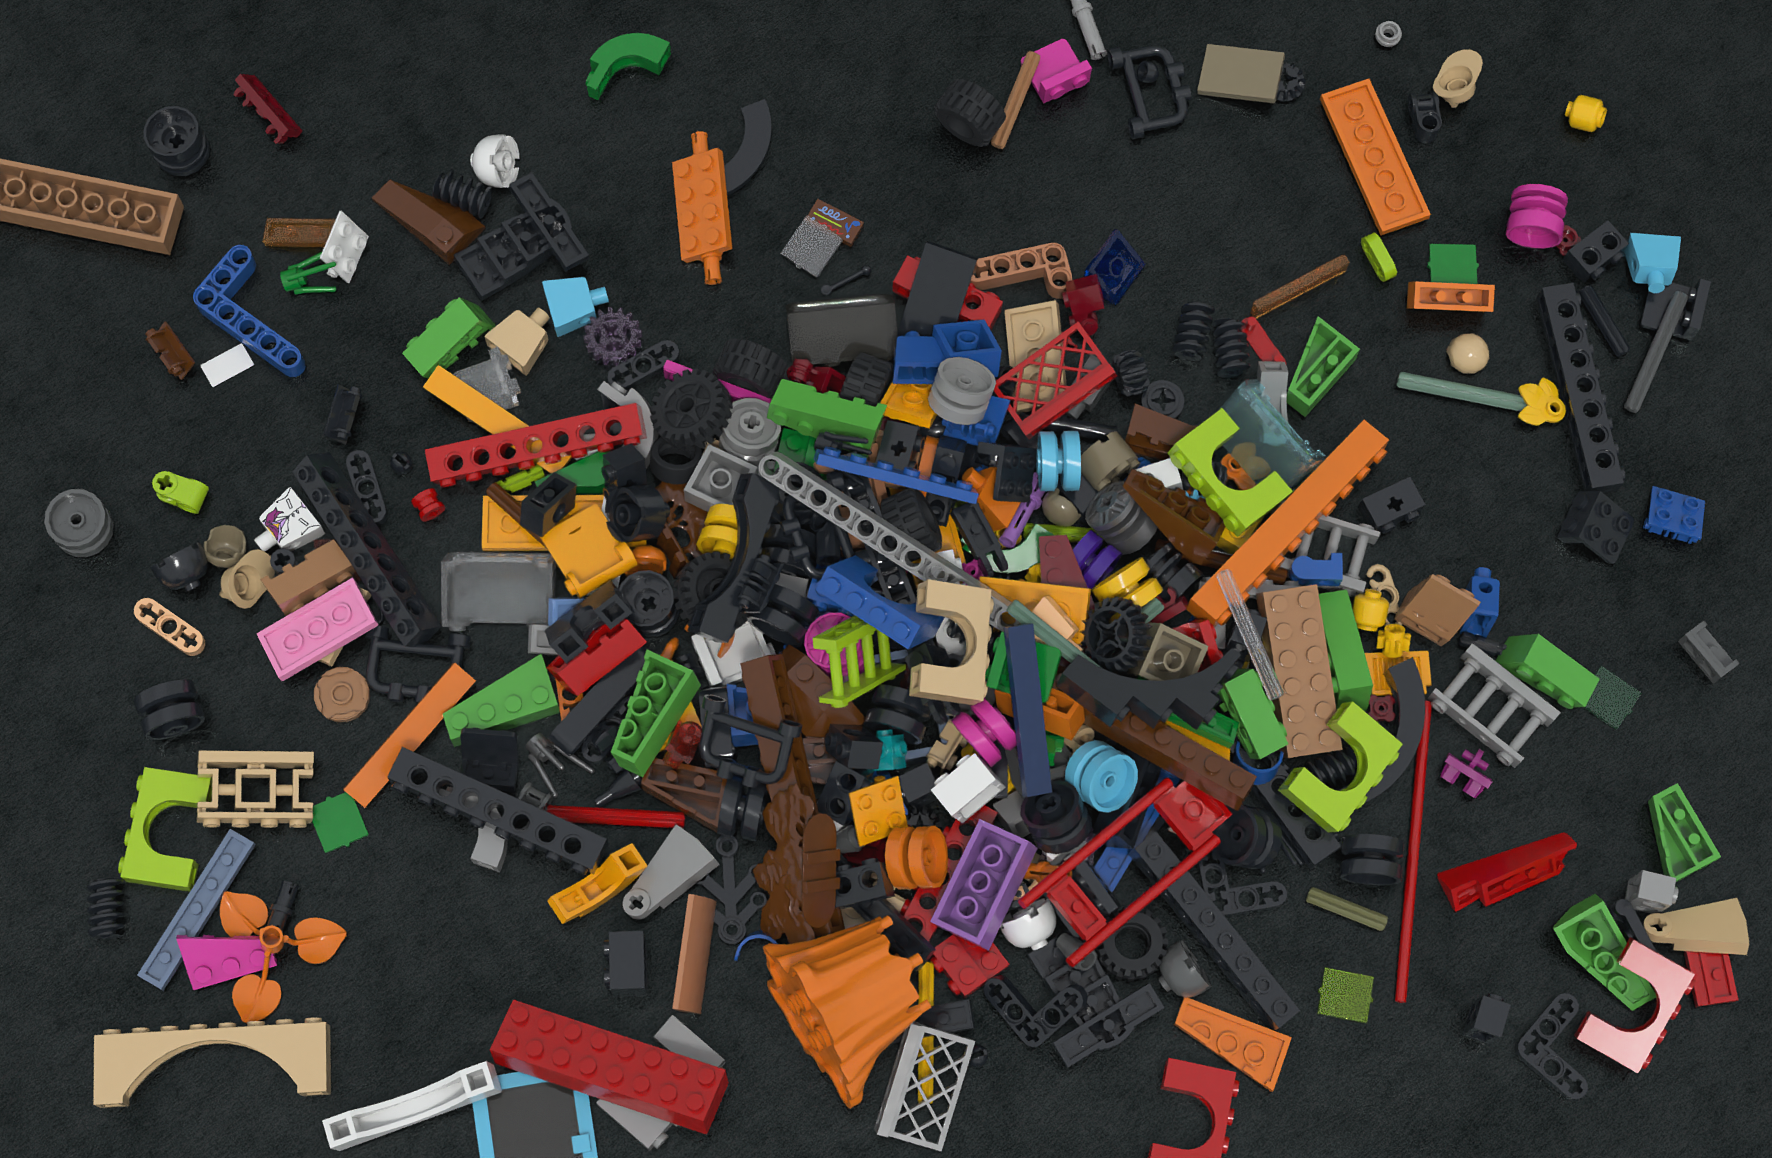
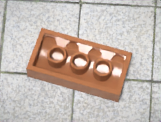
M688 894L672 1009L679 1012L701 1014L716 901L694 894Z

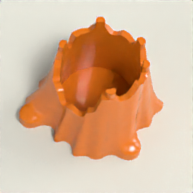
M888 915L884 918L878 916L872 921L809 941L792 944H767L763 946L767 959V968L772 976V979L767 981L771 995L786 1016L790 1028L798 1038L806 1054L814 1058L822 1073L826 1072L829 1075L842 1101L850 1109L861 1103L864 1085L881 1052L922 1013L931 1009L927 999L918 1005L910 1007L920 998L910 982V976L913 969L923 963V959L919 953L909 958L901 957L898 953L894 955L889 953L890 941L885 935L881 934L884 929L893 925V921Z

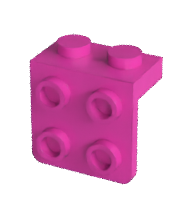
M1060 39L1035 51V53L1040 55V61L1031 83L1043 104L1052 99H1057L1063 94L1075 88H1080L1089 82L1092 70L1087 60L1081 63L1078 61L1067 40ZM1026 56L1022 57V59H1021V66H1022V64H1023L1024 59H1025Z

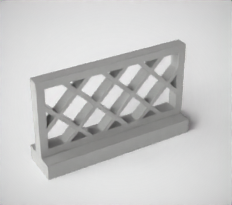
M914 1021L904 1031L874 1127L877 1135L890 1136L942 1151L975 1040ZM924 1033L936 1035L940 1046L926 1053L921 1045ZM941 1037L949 1039V1041L943 1043ZM955 1042L966 1044L964 1055L953 1061L946 1047ZM920 1049L923 1055L917 1058ZM944 1050L950 1063L935 1071L928 1057ZM925 1059L932 1073L917 1081L913 1073L914 1065ZM961 1063L958 1071L955 1065ZM953 1067L957 1075L954 1084L944 1088L938 1075ZM912 1077L914 1083L909 1085L910 1078ZM935 1077L941 1091L926 1098L920 1085ZM917 1087L924 1100L908 1108L904 1100L906 1092ZM953 1090L951 1098H949L947 1093ZM944 1095L949 1103L947 1110L936 1116L929 1103ZM903 1104L906 1110L900 1113ZM927 1105L933 1118L918 1126L911 1112ZM909 1115L915 1128L906 1133L895 1131L897 1121ZM944 1118L943 1124L941 1126L939 1120ZM935 1122L940 1130L937 1143L926 1140L921 1132L922 1129ZM918 1132L921 1138L912 1135Z

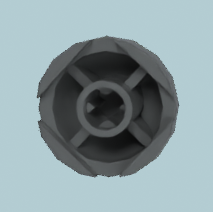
M1182 940L1172 944L1167 949L1166 956L1160 958L1162 963L1159 965L1162 975L1158 979L1167 992L1172 989L1178 996L1190 998L1202 994L1212 987L1204 969L1199 967L1196 962L1198 960Z

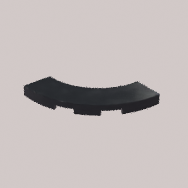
M765 99L741 108L745 123V134L736 155L724 165L727 196L746 185L759 167L762 166L767 156L771 140V117Z

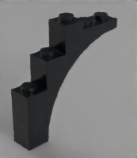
M1231 648L1218 662L1201 672L1184 678L1164 681L1138 680L1117 675L1096 666L1078 654L1062 673L1056 687L1109 727L1117 719L1122 722L1128 713L1132 712L1154 729L1160 721L1166 723L1174 713L1197 730L1203 722L1208 725L1218 711L1214 707L1219 701V698L1216 696L1224 687L1221 682L1224 678L1230 680L1239 668L1236 662L1241 654Z

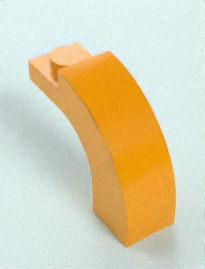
M633 843L610 854L605 862L596 869L595 874H590L576 884L552 895L547 902L562 924L578 916L581 918L630 885L647 868V864Z

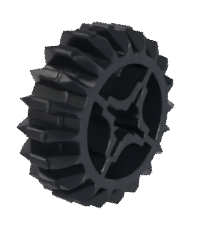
M1123 597L1105 598L1103 602L1094 603L1095 609L1087 611L1090 618L1082 620L1086 625L1085 630L1080 631V633L1085 635V640L1080 644L1087 646L1084 654L1091 656L1095 663L1112 673L1127 672L1129 668L1138 667V661L1145 659L1143 651L1150 650L1148 645H1146L1147 640L1153 638L1147 635V630L1152 626L1145 623L1149 616L1146 613H1141L1143 607L1135 605L1134 601L1123 599ZM1116 613L1121 614V616L1118 619H1115L1114 621L1110 620V618ZM1119 648L1123 650L1116 657L1111 655L1114 650L1117 651Z

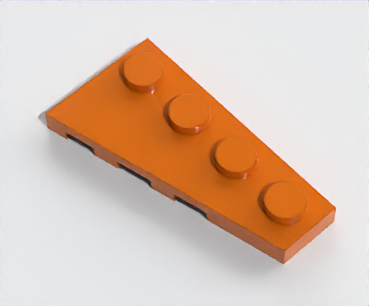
M1183 998L1174 1025L1273 1092L1292 1037L1190 998Z

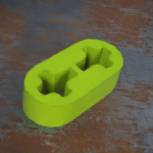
M1374 232L1361 238L1362 248L1379 279L1385 282L1396 277L1397 270L1380 237Z

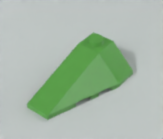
M1596 894L1570 907L1552 927L1565 951L1632 1011L1656 998L1655 992L1646 979L1616 962L1627 942L1604 901Z

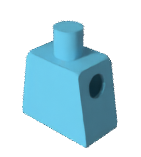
M1630 233L1627 241L1629 244L1624 253L1626 254L1625 257L1633 281L1635 283L1648 284V290L1652 293L1662 292L1665 289V285L1672 283L1677 271L1681 237Z
M585 277L542 282L557 337L594 322L597 319L594 306L609 302L605 287L589 291Z

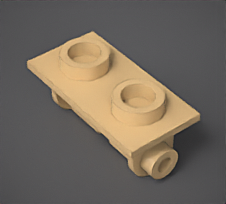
M952 719L948 720L939 736L947 741V744L944 745L936 740L926 756V763L931 768L935 769L936 766L941 768L939 775H942L945 769L951 771L958 759L955 753L959 746L965 748L968 743L950 721Z

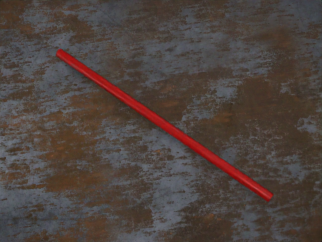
M1425 701L1424 728L1416 752L1395 1002L1406 1003L1432 709L1431 701Z

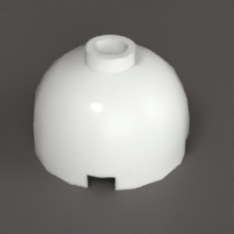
M500 134L483 138L475 147L470 159L471 166L478 179L491 187L508 188L509 184L516 180L519 167L514 168L515 159H519L517 143L513 137Z
M1039 899L1026 909L1018 908V912L1013 915V918L1010 913L1007 914L1000 929L1005 938L1014 946L1020 948L1031 946L1032 950H1037L1048 944L1046 938L1052 935L1056 927V915L1049 899Z

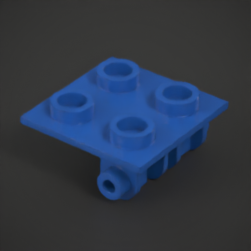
M991 396L984 418L976 424H955L943 419L942 425L946 426L943 435L967 441V444L978 446V442L996 443L1010 400Z
M1652 486L1649 516L1645 519L1643 528L1648 529L1650 533L1653 532L1660 535L1664 530V537H1667L1669 532H1672L1671 539H1675L1677 536V540L1687 542L1688 544L1692 542L1697 543L1702 537L1705 501Z

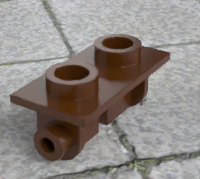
M164 322L158 331L152 328L145 333L147 336L146 341L150 343L156 353L162 352L159 358L167 367L169 374H173L175 377L178 376L183 380L195 364V361L168 323Z

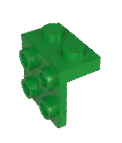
M1001 631L1000 637H997L994 642L993 653L995 656L992 665L990 664L986 670L985 680L987 681V687L1011 694L1004 632ZM1035 642L1042 703H1046L1050 698L1062 652L1059 648Z

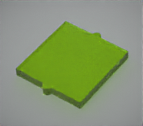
M1324 968L1322 986L1318 989L1320 1000L1317 1014L1367 1023L1370 1003L1373 1002L1371 993L1374 977Z

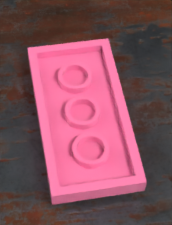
M351 578L258 632L257 636L278 678L284 681L377 627L379 624L357 582Z

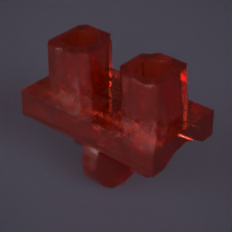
M678 721L665 747L667 753L664 755L663 761L674 769H677L683 761L689 764L700 742L701 726L693 721L684 723Z

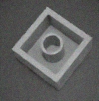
M708 444L684 488L685 501L707 512L715 504L733 505L732 498L740 474L754 473L758 475V467Z

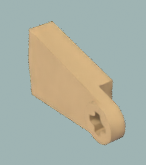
M1737 898L1661 914L1653 913L1644 920L1643 927L1650 940L1656 943H1672L1673 950L1747 955L1749 937L1747 923ZM1653 925H1659V928H1662V931H1657V929L1653 927Z

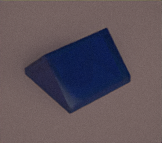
M1114 229L1085 269L1083 277L1097 274L1103 298L1112 304H1117L1145 266V263L1119 230Z

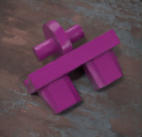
M1465 749L1461 757L1468 760L1469 764H1466L1450 753L1446 756V764L1440 776L1454 784L1461 772L1467 775L1470 779L1464 786L1463 791L1473 798H1476L1485 787L1488 789L1492 783V779L1474 769L1477 766L1485 771L1489 766L1487 762L1480 759L1484 753L1483 750L1478 749L1474 755Z

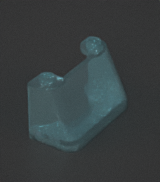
M1258 379L1245 380L1220 407V409L1223 408L1240 428L1223 446L1256 484H1259L1276 471L1290 489L1294 491L1327 457L1319 449L1314 451L1309 447L1310 443L1307 440H1303L1269 402L1271 400L1268 395L1262 396V392L1266 388Z

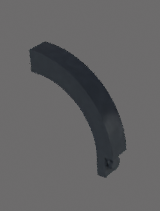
M1413 657L1388 668L1383 674L1395 700L1393 736L1403 745L1398 750L1399 756L1396 761L1389 766L1387 765L1383 770L1382 780L1367 792V800L1363 805L1382 794L1402 775L1410 764L1420 743L1425 720V696L1419 670Z

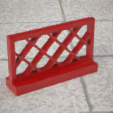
M1078 321L997 379L994 392L1000 398L1014 401V406L1012 407L1009 404L1007 410L1026 437L1031 439L1039 431H1042L1116 378L1117 374ZM1078 330L1084 338L1082 349L1067 347L1068 337ZM1064 341L1063 346H1057L1059 343ZM1087 344L1090 346L1092 351L1086 350ZM1051 349L1062 350L1060 365L1045 363L1046 353ZM1066 351L1081 353L1079 368L1063 366ZM1085 354L1097 356L1102 363L1094 370L1082 369ZM1041 357V362H1035L1038 358ZM1027 366H1040L1037 381L1022 379L1024 369ZM1044 367L1059 369L1056 384L1041 382ZM1062 371L1078 372L1076 383L1072 386L1060 385ZM1019 373V378H1013V376ZM1081 373L1087 374L1083 378H1081ZM1006 381L1018 382L1015 397L1003 395L998 387ZM1022 383L1037 385L1034 400L1019 398ZM1040 386L1055 388L1054 398L1051 401H1038ZM1059 389H1065V391L1059 394ZM1018 402L1033 404L1032 414L1022 421L1016 413ZM1037 405H1043L1036 411Z

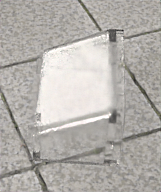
M447 553L441 561L442 627H449L450 631H464L466 626L472 623H526L528 627L534 624L548 626L549 598H555L556 562L550 553Z

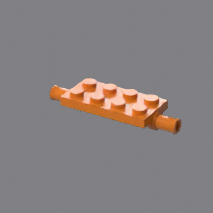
M698 131L696 135L695 133L691 134L693 155L672 162L681 260L686 263L695 260L702 261L704 263L705 283L715 285L716 280L717 283L722 282L719 263L722 259V254L732 249L723 151L719 148L708 151V134Z

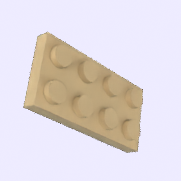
M1056 300L1005 310L1009 364L1013 368L1061 334L1059 304ZM1051 349L1048 351L1045 363L1060 365L1062 350ZM1041 357L1038 358L1035 362H1041ZM1027 366L1024 369L1022 379L1037 381L1040 366ZM1044 367L1041 382L1056 384L1059 369ZM1063 370L1060 385L1067 386L1065 370ZM1018 382L1016 383L1012 397H1015ZM1022 383L1019 398L1034 400L1037 385ZM1040 386L1038 401H1051L1054 398L1055 388ZM1059 389V394L1065 391V389ZM1018 402L1016 413L1032 411L1033 404ZM1037 405L1036 410L1041 408L1043 405Z

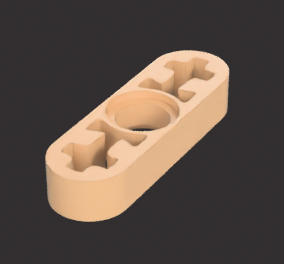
M144 598L136 603L134 614L139 622L183 653L195 656L204 650L205 639L202 634L155 600ZM143 608H151L155 615L159 617L157 622L149 615L144 617ZM168 620L177 622V628L171 634H166L162 631L163 624ZM182 633L190 639L196 636L197 645L195 647L190 645L187 648L188 644L180 636Z

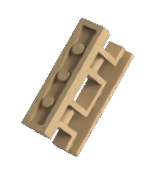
M199 751L198 777L212 778V802L197 803V823H203L204 827H219L220 823H232V827L238 828L249 827V823H261V827L265 828L278 827V823H289V827L293 828L306 827L307 823H312L313 803L299 802V778L313 777L314 752ZM207 768L247 769L235 770V784H218L219 769ZM264 768L303 769H293L292 785H276V769ZM241 778H269V802H241ZM218 795H235V811L246 812L206 811L218 810ZM276 796H292V811L303 812L264 811H275Z

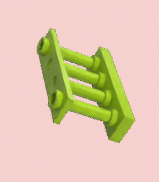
M856 615L813 637L814 649L825 650L829 654L832 690L820 696L819 702L831 704L834 708L845 707L848 705V702L885 681L895 679L896 675L905 671L906 664L891 663L889 637L877 630L880 663L876 666L872 635L877 629ZM859 639H861L865 671L859 674L856 647ZM844 647L849 679L845 683H843L840 652L843 651Z

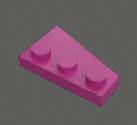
M176 936L193 990L263 970L265 951L261 947L259 936ZM275 954L270 955L269 968L277 966Z

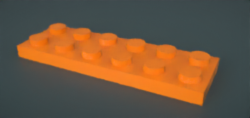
M1370 79L1322 94L1320 101L1380 235L1429 219L1431 214Z

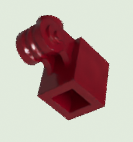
M1097 274L1066 281V291L1062 292L1065 307H1071L1073 314L1069 316L1070 325L1073 326L1079 321L1088 335L1094 334L1098 329L1097 315L1093 311L1104 309V298Z
M794 359L793 365L787 370V377L790 381L813 386L818 393L822 394L828 391L837 392L839 397L846 376L831 367H813L807 359Z

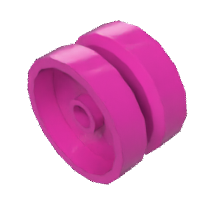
M984 698V701L970 705L971 711L979 720L975 722L966 712L961 711L950 721L981 758L992 767L1002 759L1001 752L993 742L997 740L1005 750L1011 751L1017 746L1016 734L995 706L992 707Z

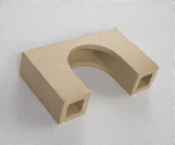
M930 579L918 584L916 612L943 616L953 620L964 633L966 653L962 662L957 667L951 668L924 663L912 667L909 696L975 705L984 701L988 690L985 674L990 662L987 646L992 634L991 626H989V617L994 606L993 599L991 598V589Z

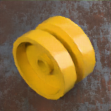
M715 504L709 508L704 522L705 527L702 528L696 545L703 554L708 552H720V555L727 553L730 554L729 559L734 558L737 546L738 532L734 505Z
M1140 557L1101 581L1091 591L1098 602H1103L1105 598L1116 596L1123 597V599H1131L1135 605L1144 607L1159 595L1163 588L1156 578H1149L1138 583L1150 570L1143 557ZM1116 613L1110 618V620L1114 621L1115 619H1118L1121 616V614Z

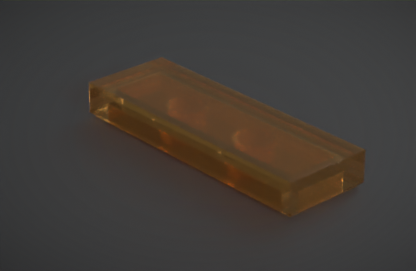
M267 218L262 242L265 246L325 247L336 219Z

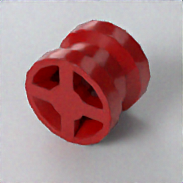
M434 488L420 492L411 500L414 508H418L420 511L419 517L424 522L436 518L445 510L443 502L438 501V494Z

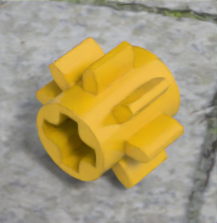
M1386 625L1384 631H1378L1377 648L1382 649L1383 655L1387 657H1401L1403 651L1409 652L1411 634L1405 633V628L1401 625Z

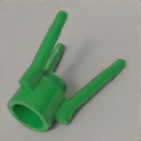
M320 252L298 264L288 266V270L280 272L285 291L294 290L295 295L301 293L335 292L337 290L336 287H303V285L307 284L306 276L335 267L336 262L303 270L304 267L320 260L322 254Z

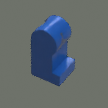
M1331 553L1328 560H1312L1308 556H1299L1289 568V578L1291 581H1298L1299 585L1339 586L1343 580L1342 553Z

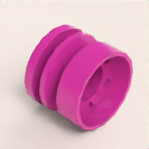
M1527 184L1515 188L1511 195L1510 211L1512 214L1508 218L1507 238L1515 244L1529 248H1550L1559 245L1563 238V218L1566 215L1565 208L1568 203L1566 193L1558 188L1543 184Z
M827 613L818 617L810 624L805 634L804 646L807 656L830 679L829 654L825 650L814 649L813 637L851 618L843 613ZM859 639L856 647L859 674L865 671L861 639ZM844 647L843 651L840 652L843 682H847L849 679Z

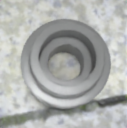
M1393 21L1381 23L1375 32L1376 40L1386 47L1398 44L1402 36L1400 27ZM1384 33H1390L1392 37H1386Z

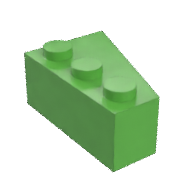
M1319 316L1287 392V403L1304 417L1310 413L1355 362L1360 348Z
M1238 669L1230 680L1224 678L1221 682L1224 687L1218 694L1223 703L1219 707L1223 713L1228 711L1231 718L1239 722L1236 735L1250 759H1262L1288 745L1286 729L1274 714L1275 706L1263 691V680L1259 673L1254 671V669Z

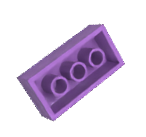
M979 819L930 922L989 951L1038 848L1028 840Z

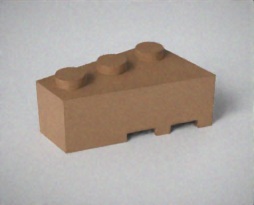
M334 539L304 555L305 560L297 566L292 567L289 563L282 567L284 573L273 579H270L268 575L260 579L285 616L353 578V574L356 571Z

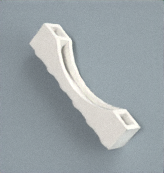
M485 1061L460 1070L443 1080L409 1094L367 1107L350 1110L322 1121L330 1148L341 1151L501 1093L502 1089L494 1064Z

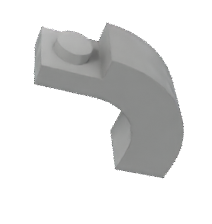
M1258 361L1256 388L1258 435L1260 442L1273 446L1291 443L1292 432L1287 417L1288 369L1285 362Z
M603 381L598 390L618 405L624 406L637 403L641 406L647 438L640 440L641 444L634 447L644 456L647 468L650 464L651 448L659 435L651 422L650 404L633 388L624 396L627 390L616 382L609 385Z
M447 787L446 790L440 788L439 795L448 796L452 793L453 788ZM469 796L465 800L464 806L468 808L476 806L479 798ZM497 808L491 810L490 818H501ZM484 826L483 829L478 828V840L471 860L474 864L500 872L506 857L508 841L493 834L494 829L487 826Z

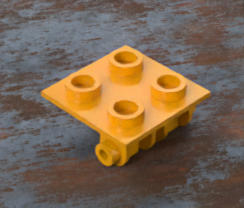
M877 776L874 778V784L849 793L858 845L860 847L888 837L894 828L908 827L898 776L886 780L885 776Z

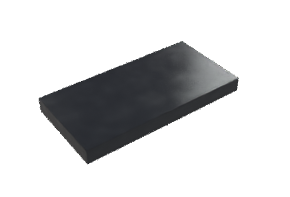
M930 241L926 242L895 342L897 337L905 336L910 331H916L920 336L932 337L934 325L958 322L978 258Z

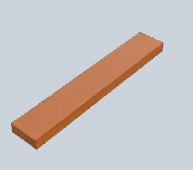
M454 662L343 790L365 808L389 781L387 776L401 748L404 747L414 752L444 718L443 713L453 708L476 680Z

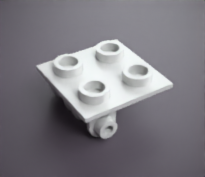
M339 211L320 259L326 264L336 262V266L329 268L327 274L334 278H337L339 275L347 283H350L369 236L342 211Z

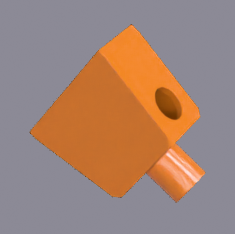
M970 467L963 474L962 480L973 484L972 488H975L979 493L977 503L992 530L997 531L1008 528L1021 502L993 500L997 467L986 468L980 472Z

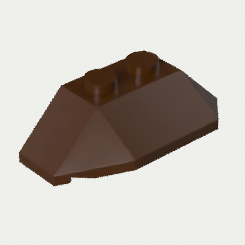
M790 644L780 653L784 656L798 723L803 725L801 733L805 737L825 739V735L829 732L830 724L861 726L864 724L865 717L852 701L842 708H834L831 704L819 702L820 696L832 690V681L804 653Z

